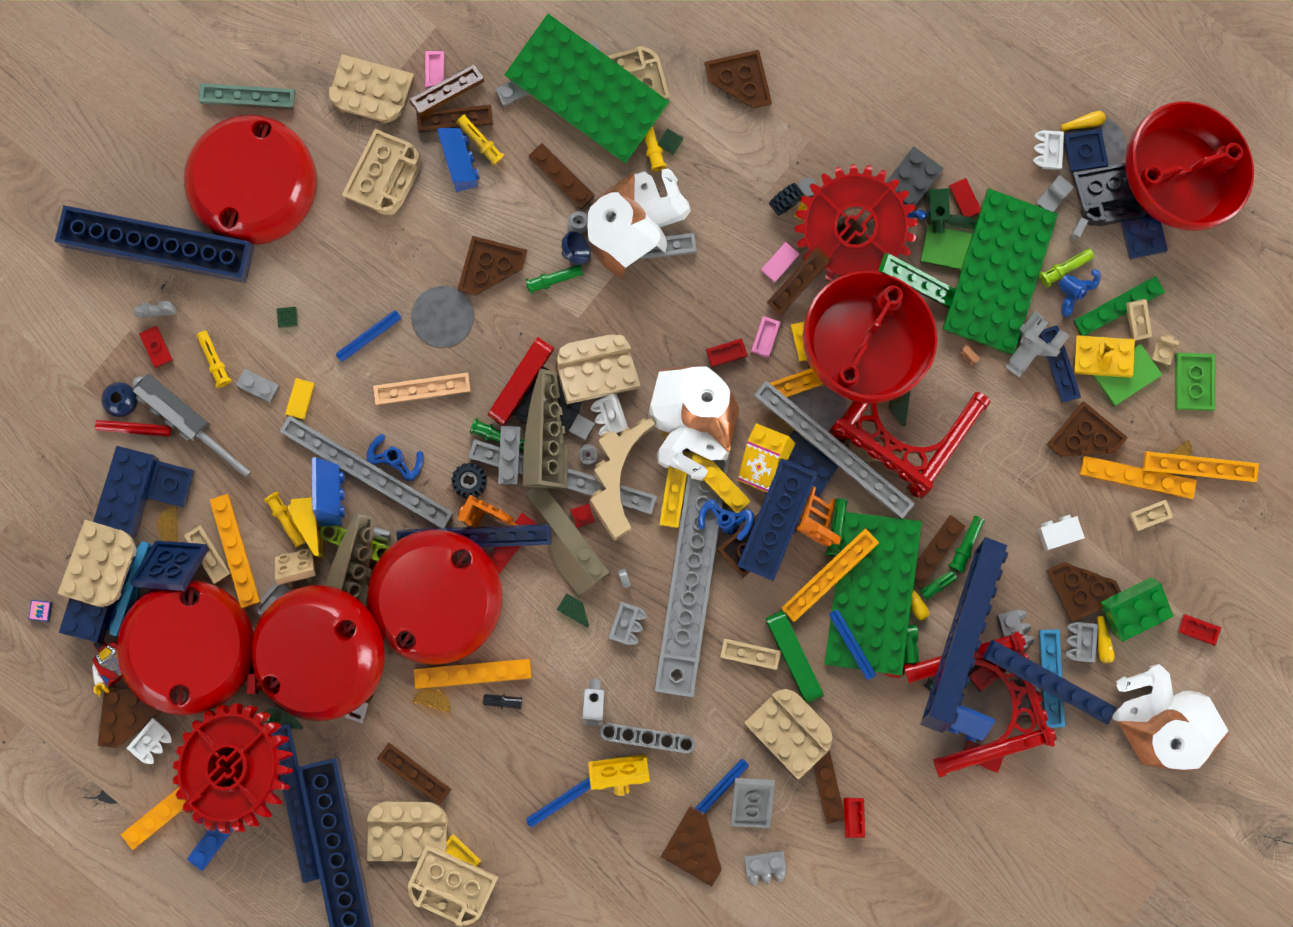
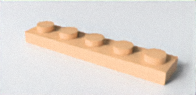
M468 372L373 386L376 406L471 392Z

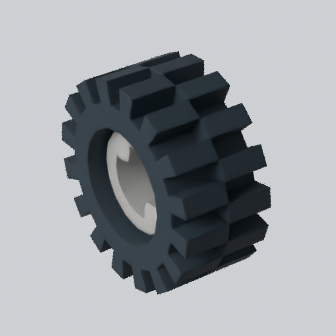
M792 183L770 200L769 205L777 216H780L795 206L797 202L801 201V197L805 194L796 183Z
M464 463L462 466H458L456 471L453 472V477H451L454 490L464 498H468L469 495L474 497L480 496L479 494L483 493L484 488L487 486L486 474L476 464ZM465 477H474V483L471 486L468 483L464 484Z

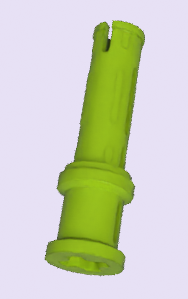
M1087 248L1060 265H1053L1050 270L1039 273L1041 283L1046 288L1050 287L1053 282L1062 280L1069 272L1095 258L1094 253L1090 248Z

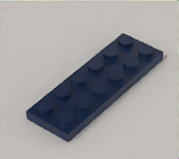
M781 458L737 567L774 581L817 476L816 472Z

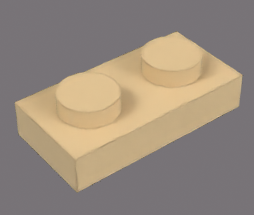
M1141 299L1126 303L1131 339L1136 341L1152 337L1147 300Z
M1166 500L1129 513L1136 531L1173 518Z

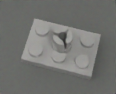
M735 778L731 826L770 828L775 780Z

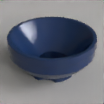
M571 231L562 238L561 253L565 259L576 265H582L589 261L591 255L590 248L586 240L579 233Z
M117 382L110 384L102 394L103 408L112 416L125 417L135 409L137 394L126 383ZM114 393L122 395V400L119 403L112 402L111 397Z

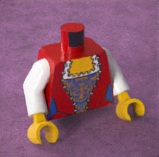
M105 641L103 644H93L94 648L99 652L92 659L95 683L93 690L99 697H101L103 690L109 693V689L105 684L113 687L123 678L117 660V642L114 641L109 645Z

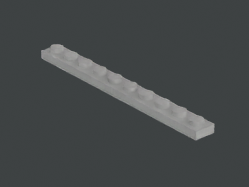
M765 381L754 394L758 401L898 517L903 519L915 503L769 382Z
M290 415L279 431L327 461L338 464L344 471L440 528H445L454 514L452 511Z
M473 440L468 458L499 468L500 447ZM519 453L518 474L523 475L524 455ZM567 468L566 489L591 496L600 489L604 491L596 477ZM619 485L622 506L646 514H652L657 496Z

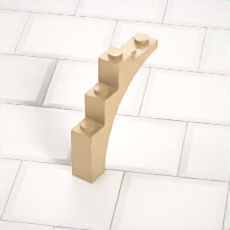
M644 418L638 421L636 427L631 430L629 428L623 430L619 437L615 431L611 433L607 431L598 440L597 445L606 457L607 462L603 460L598 463L593 474L604 491L600 489L594 492L589 503L613 541L631 531V526L624 514L620 500L619 485L621 471L634 445L654 428L655 422L652 418L648 420Z

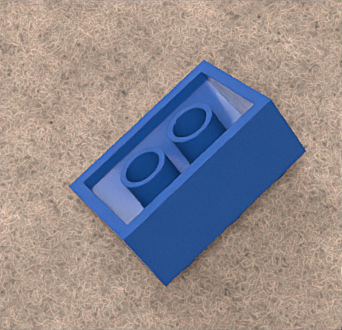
M461 128L437 129L456 192L477 187L476 180L480 178L477 168L473 169L471 165L475 161L472 151L468 152L466 145H469L466 133L462 134Z
M314 457L312 458V510L319 527L343 525L342 518L346 517L345 506H342V500H345V490L342 489V483H345V474L341 472L338 464Z
M961 705L956 710L958 718L955 725L952 724L951 728L947 731L956 735L959 732L966 735L965 739L976 743L977 740L983 741L995 719Z

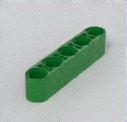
M781 610L765 618L804 701L809 704L823 697L824 693L784 611Z

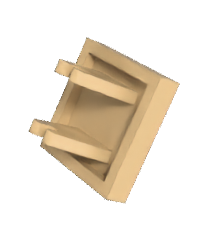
M301 549L298 552L275 557V581L277 585L287 583L289 588H293V581L305 578L308 584L312 583V577L315 576V556L311 549Z

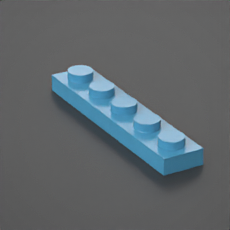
M141 541V544L137 547L134 564L130 566V575L122 590L123 596L116 606L117 613L115 619L110 624L109 634L118 637L122 621L127 612L137 601L141 587H132L130 580L151 549L152 544Z
M1059 629L1039 630L1040 665L1062 677ZM1042 690L1043 709L1046 710L1048 716L1047 726L1050 728L1065 727L1064 701Z

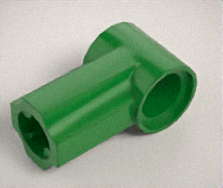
M916 624L909 625L904 664L919 662L917 647L918 630Z

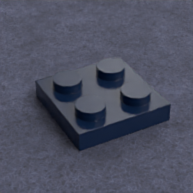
M1102 129L1064 135L1070 173L1109 165Z
M1152 216L1121 223L1129 260L1168 251L1162 224Z
M156 460L146 498L184 508L195 471Z

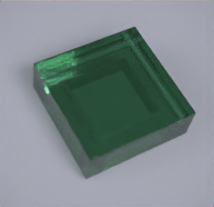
M667 128L658 146L674 155L683 141V137Z
M296 307L277 308L279 328L298 327Z

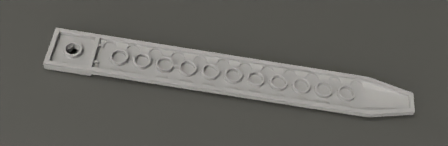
M730 451L726 462L725 460H712L726 476ZM689 474L687 476L654 692L693 698L719 529L717 517L711 509L707 511L704 529L698 528V516L707 500L713 499L717 501L720 508H722L723 501L703 480L692 479ZM675 670H679V673L682 674V678H678V681H675L674 677L671 676V673H675Z

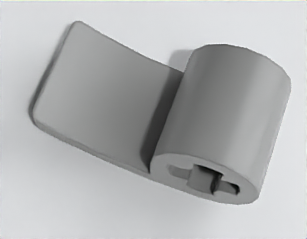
M1059 175L1037 201V204L1044 209L1054 212L1074 186Z

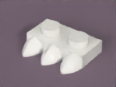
M1039 131L1034 136L1043 143L1036 145L1034 149L1042 155L1033 159L1034 163L1041 166L1042 169L1061 170L1064 132Z
M617 393L601 398L591 406L592 411L601 412L596 417L595 423L605 424L600 429L599 435L607 431L610 433L615 431L619 434L628 428Z
M152 718L126 749L143 763L153 764L154 760L150 752L163 753L159 742H172L169 730L155 718Z

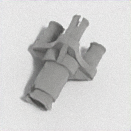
M1035 310L1028 321L1020 327L1022 337L1020 342L1022 344L1010 358L1009 364L1005 365L1007 369L1021 377V373L1027 369L1036 355L1057 357L1060 353V348L1070 337L1060 329L1051 343L1048 342L1047 344L1038 336L1049 322Z

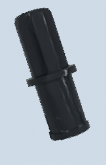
M484 694L483 705L501 707V709L506 707L521 710L522 697L505 696V694Z

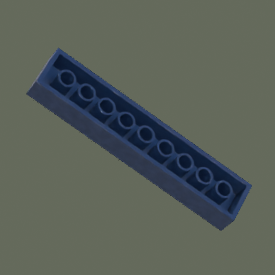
M63 205L55 242L64 248L242 283L247 281L254 246L249 241Z
M116 445L93 522L122 530L135 540L146 504V494L156 460L159 461V459L152 454ZM69 598L59 633L103 644L115 602L108 606L97 607Z
M985 537L975 549L920 723L922 726L943 733L945 730L950 729L952 724L955 725L958 713H956V710L963 702L964 695L962 691L963 688L967 687L970 679L967 676L969 669L972 670L975 658H973V655L980 647L981 640L978 639L980 633L983 634L987 624L984 622L985 616L990 614L992 608L990 600L996 595L997 587H995V584L1002 576L1003 570L1000 568L1008 556L1006 544Z
M338 757L299 766L297 770L329 926L374 927L340 759Z

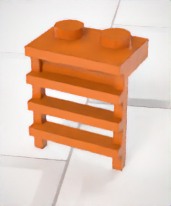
M812 486L803 508L805 509L804 513L799 518L801 519V524L796 527V530L824 546H831V544L839 545L841 537L828 529L836 501L835 499H830L828 504L814 495L816 487ZM812 502L827 510V514L825 515L812 507ZM809 512L824 521V525L822 526L808 517Z
M469 495L465 505L460 508L457 518L469 527H478L486 513L508 525H518L513 523L514 518L503 510H498L472 495Z

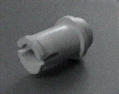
M374 527L373 538L388 543L391 531Z

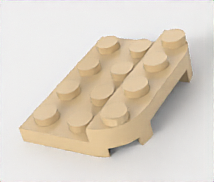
M639 46L635 49L608 56L666 99L670 98L660 59L654 51L644 46Z
M342 54L332 87L329 88L330 99L338 111L344 114L348 112L380 121L381 124H388V122H392L399 116H402L414 74Z
M375 129L342 196L371 208L379 214L394 215L404 203L421 168L422 157L409 142Z
M605 335L571 342L560 348L555 366L567 404L640 388L641 385L630 354L631 347L624 336Z
M84 520L58 594L97 607L108 606L119 600L133 556H136L137 553L132 537L122 530Z
M788 689L773 693L744 722L797 780L801 779L830 750L832 745V732L829 726L796 692Z
M385 801L374 806L368 815L367 861L418 862L426 844L444 852L447 850V815L434 802Z
M426 844L408 883V892L415 906L425 908L453 921L455 925H469L480 918L498 876Z

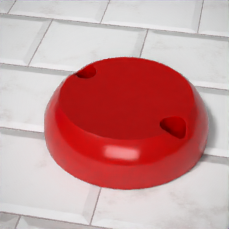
M1179 101L1163 105L1141 121L1132 133L1127 145L1125 170L1129 187L1134 197L1149 215L1169 227L1186 231H1202L1221 225L1243 208L1251 194L1254 182V164L1249 146L1239 129L1225 115L1209 106L1189 101Z
M262 115L234 116L213 125L196 141L185 165L184 188L186 197L193 213L201 224L215 235L249 241L252 245L273 242L293 231L308 214L316 194L317 173L315 163L304 141L285 124Z
M852 272L831 281L812 301L803 325V347L814 374L836 394L861 403L888 402L911 391L921 382L931 368L937 350L935 321L924 299L904 281L882 272Z
M437 529L412 533L391 545L373 568L367 590L368 610L376 620L386 645L406 659L434 665L458 661L480 648L494 631L500 618L503 602L502 583L494 562L484 549L464 535ZM463 552L460 558L458 559L457 554ZM468 555V560L462 562L464 558ZM404 633H408L406 637L403 639L402 635ZM413 636V640L408 642L410 637Z
M191 580L185 591L153 588L133 604L122 621L117 639L119 669L130 690L148 706L173 715L202 714L226 703L246 682L247 674H250L253 666L251 648L254 629L247 612L240 606V603L231 594L216 585L204 581ZM194 594L197 596V600L195 603H193ZM183 690H184V691L186 692V694H187V697H186V699H185L184 701H182V699H183Z
M309 585L285 593L269 605L261 615L252 639V665L259 685L275 705L286 713L300 719L328 721L350 714L370 698L377 688L383 673L385 662L384 642L376 620L366 606L346 591L332 586Z

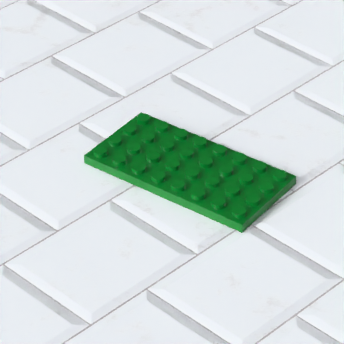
M547 13L504 74L512 82L625 164L670 103L666 98L549 13Z
M990 188L986 190L942 331L1009 355L1015 353L1021 334L1020 327L1024 324L1058 213Z
M846 512L842 534L844 542H842L841 551L865 528L874 536L879 544L835 584L832 611L838 610L874 672L902 676L922 521ZM830 619L824 665L861 670L833 621Z

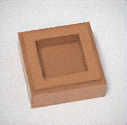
M967 345L959 352L971 366L980 359Z

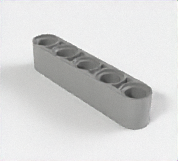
M613 723L604 724L600 730L601 737L611 742L680 753H690L695 747L693 738L682 734ZM607 726L612 727L615 731L611 738L603 734V730ZM627 729L632 730L634 733V737L630 741L625 740L622 736L623 732ZM647 732L653 735V741L649 744L642 741V735ZM664 736L672 738V744L669 747L661 744V739ZM683 739L691 741L690 749L684 750L681 748L680 743Z

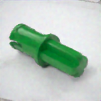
M951 570L939 579H934V582L920 590V592L928 601L940 591L943 592L945 587L957 580V576Z

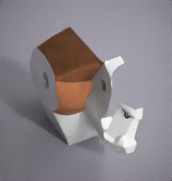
M669 169L662 170V178L668 193L666 197L660 198L651 175L646 172L638 174L633 172L594 200L590 207L587 225L589 247L598 261L621 279H623V273L627 266L654 247L658 246L666 253V237L660 227L685 220L691 212L689 202L681 195L677 186L678 179Z
M682 366L660 369L648 414V419H653L655 427L670 433L657 452L658 464L665 468L672 466L691 475L692 479L700 481L706 476L708 470L684 456L682 450L688 448L710 460L718 459L725 460L726 462L740 409L727 384L707 366Z
M1160 664L1149 666L1147 672L1129 678L1124 676L1115 681L1119 691L1123 692L1148 685L1153 687L1152 694L1124 702L1112 716L1113 720L1118 721L1140 762L1144 765L1177 771H1196L1210 760L1229 735V731L1210 697L1193 691H1182L1173 696L1170 673Z

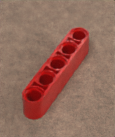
M539 337L536 338L487 416L502 426L506 425L538 376L539 369L543 368L554 350L553 346Z

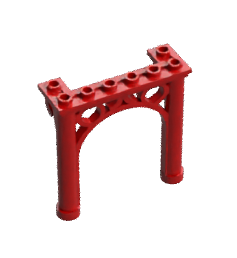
M975 392L945 437L937 444L927 447L911 446L893 437L880 421L877 403L870 404L853 401L841 419H837L829 433L842 443L849 438L853 445L863 448L870 457L877 458L887 469L894 470L902 480L909 481L910 484L907 486V489L910 490V493L914 497L923 499L932 490L935 479L983 410L987 409L991 402L984 394ZM870 405L871 415L862 416ZM864 421L873 422L876 432L874 434L867 433V431L863 430L861 423ZM879 434L882 435L880 439L883 441L884 447L873 440ZM902 450L905 451L902 459L892 453L893 451L900 453ZM936 451L930 459V461L927 463V457L925 453ZM908 454H918L922 461L921 466L917 467L911 464L907 459Z
M1019 631L1011 632V635L994 640L1029 659L1028 654L1023 653L1026 641L1024 635L1019 634ZM991 641L981 643L978 651L974 652V665L992 670L1006 685L1012 703L1009 725L998 739L990 743L934 758L933 762L938 778L944 777L947 773L1037 746H1055L1054 741L1057 740L1054 729H1051L1046 724L1048 716L1046 710L1041 709L1039 702H1042V697L1039 690L1036 691L1034 685L1022 679L1024 687L1017 686L1013 680L1011 682L1008 680V678L1015 676L1013 673L1005 674L999 670L998 665L995 664L993 666L990 663L980 661L985 659L983 655ZM942 656L912 665L911 663L905 664L904 669L908 683L910 684L936 675ZM1014 690L1020 691V692H1019L1017 695H1015ZM1025 694H1027L1032 711L1025 707L1018 709L1017 705H1021V699ZM1021 712H1027L1030 715L1032 723L1027 729L1021 728L1016 723L1017 717ZM1014 727L1018 731L1024 733L1022 735L1006 739L1010 735Z

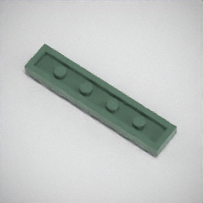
M201 83L199 102L200 104L294 110L295 90Z

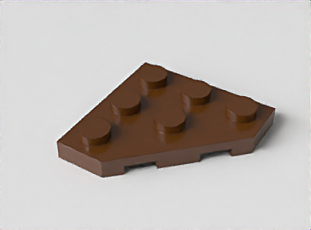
M759 50L704 62L708 82L753 109L772 105Z
M472 236L457 290L477 296L523 270L528 251Z
M1082 401L1046 445L1060 457L1115 453L1128 437L1086 402Z
M1062 562L1046 570L1071 623L1103 609L1101 601L1121 592L1116 580L1100 576L1097 573L1081 569L1067 562Z
M108 688L109 693L104 691L98 746L119 748L129 738L144 728L152 718L157 717L162 712L142 702L130 689Z
M690 805L664 849L661 858L712 887L722 867L716 851L713 834L711 833L708 816Z

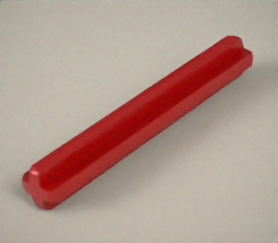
M107 420L95 421V429L97 431L167 437L171 436L172 428L165 425Z

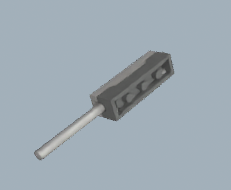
M147 374L145 377L138 376L134 378L132 382L133 392L137 394L136 399L144 405L148 403L152 406L150 410L158 417L160 415L166 418L165 423L171 428L177 427L181 430L179 434L187 441L192 439L195 442L197 439L202 440L244 477L250 476L251 472L204 433L210 423L150 374Z

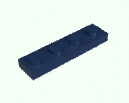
M1058 325L1044 329L1039 335L1040 338L1047 344L1048 342L1051 343L1059 332ZM1063 344L1057 357L1046 356L1061 404L1081 398Z

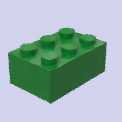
M1152 577L1100 602L1112 634L1122 642L1174 617L1162 584Z

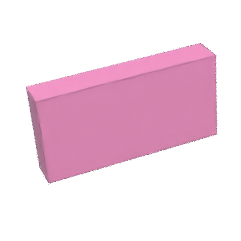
M425 51L426 89L444 81V51Z
M785 242L765 264L761 272L775 283L800 254Z
M765 316L762 317L751 353L769 359L781 323L780 321Z

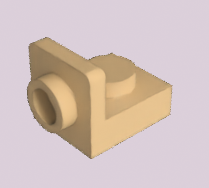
M1169 335L1160 336L1156 339L1151 356L1152 361L1170 366L1175 347L1178 346L1179 341L1174 340L1175 338Z

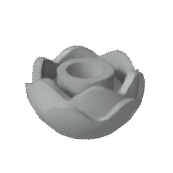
M576 211L569 216L567 226L570 231L579 234L588 231V215L586 213Z

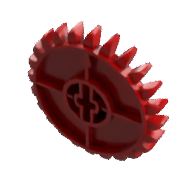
M851 164L849 174L846 175L840 167H836V178L831 179L829 175L823 173L821 175L824 184L822 187L814 183L809 185L814 196L812 198L808 196L801 197L800 200L807 206V210L796 211L795 215L803 219L804 224L795 226L794 231L804 233L805 237L796 244L797 247H808L810 249L803 256V260L816 247H819L831 259L830 263L825 267L827 269L825 277L827 282H830L836 274L842 276L858 271L878 272L884 254L889 253L898 258L899 254L904 256L911 255V251L904 244L905 242L916 241L917 237L908 232V228L917 226L918 221L907 218V214L913 212L916 207L913 204L904 205L903 201L908 197L909 192L907 190L899 193L895 191L899 184L898 179H894L887 184L885 182V170L880 171L875 177L872 176L871 165H867L863 174L858 173L856 164ZM861 209L856 217L850 215L847 218L845 214L848 210ZM865 212L869 213L868 218L860 225L863 231L861 233L855 231L847 241L842 240V237L851 229L849 222L853 220L856 223ZM842 216L846 219V228L838 234L837 225ZM873 219L875 228L874 233L870 237L868 234L865 235L867 231L866 225ZM865 235L867 239L866 242L861 244H849L856 236L861 238Z
M235 703L230 709L227 705L218 706L216 714L214 711L208 710L204 713V721L195 720L192 722L193 731L191 733L184 732L182 737L185 743L183 746H177L176 753L180 755L179 760L174 761L172 767L177 770L178 774L174 776L173 784L180 787L176 797L179 800L186 801L183 804L185 813H193V821L197 824H203L204 822L207 830L215 831L217 826L219 832L230 834L231 825L234 831L243 833L245 832L243 820L249 826H260L255 813L262 817H272L265 803L281 805L283 802L273 793L274 789L288 790L290 788L288 784L278 780V776L293 773L292 768L280 765L281 760L292 757L293 753L278 750L277 748L287 742L289 738L281 735L272 736L281 727V724L275 722L265 724L271 714L260 712L255 715L258 707L247 706L243 709V704Z

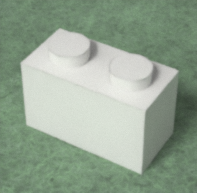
M1071 515L1059 518L1060 522L1053 524L1051 520L1041 524L1042 528L1037 529L1044 551L1085 538L1077 516L1071 518Z

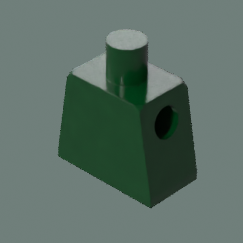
M949 188L930 189L924 194L925 210L928 214L926 222L927 224H933V234L944 233V223L950 220Z

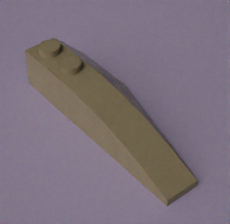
M539 369L534 386L525 432L523 486L567 488L568 447L567 444H564L563 434H565V427L561 425L560 415L563 414L562 407L558 404L560 394L557 374L554 371Z
M533 487L526 492L538 524H550L552 543L547 546L556 567L578 596L610 574L546 488Z
M356 513L337 550L326 586H332L348 592L367 608V590L369 577L372 572L370 558H372L373 551L370 548L371 541H373L374 516Z

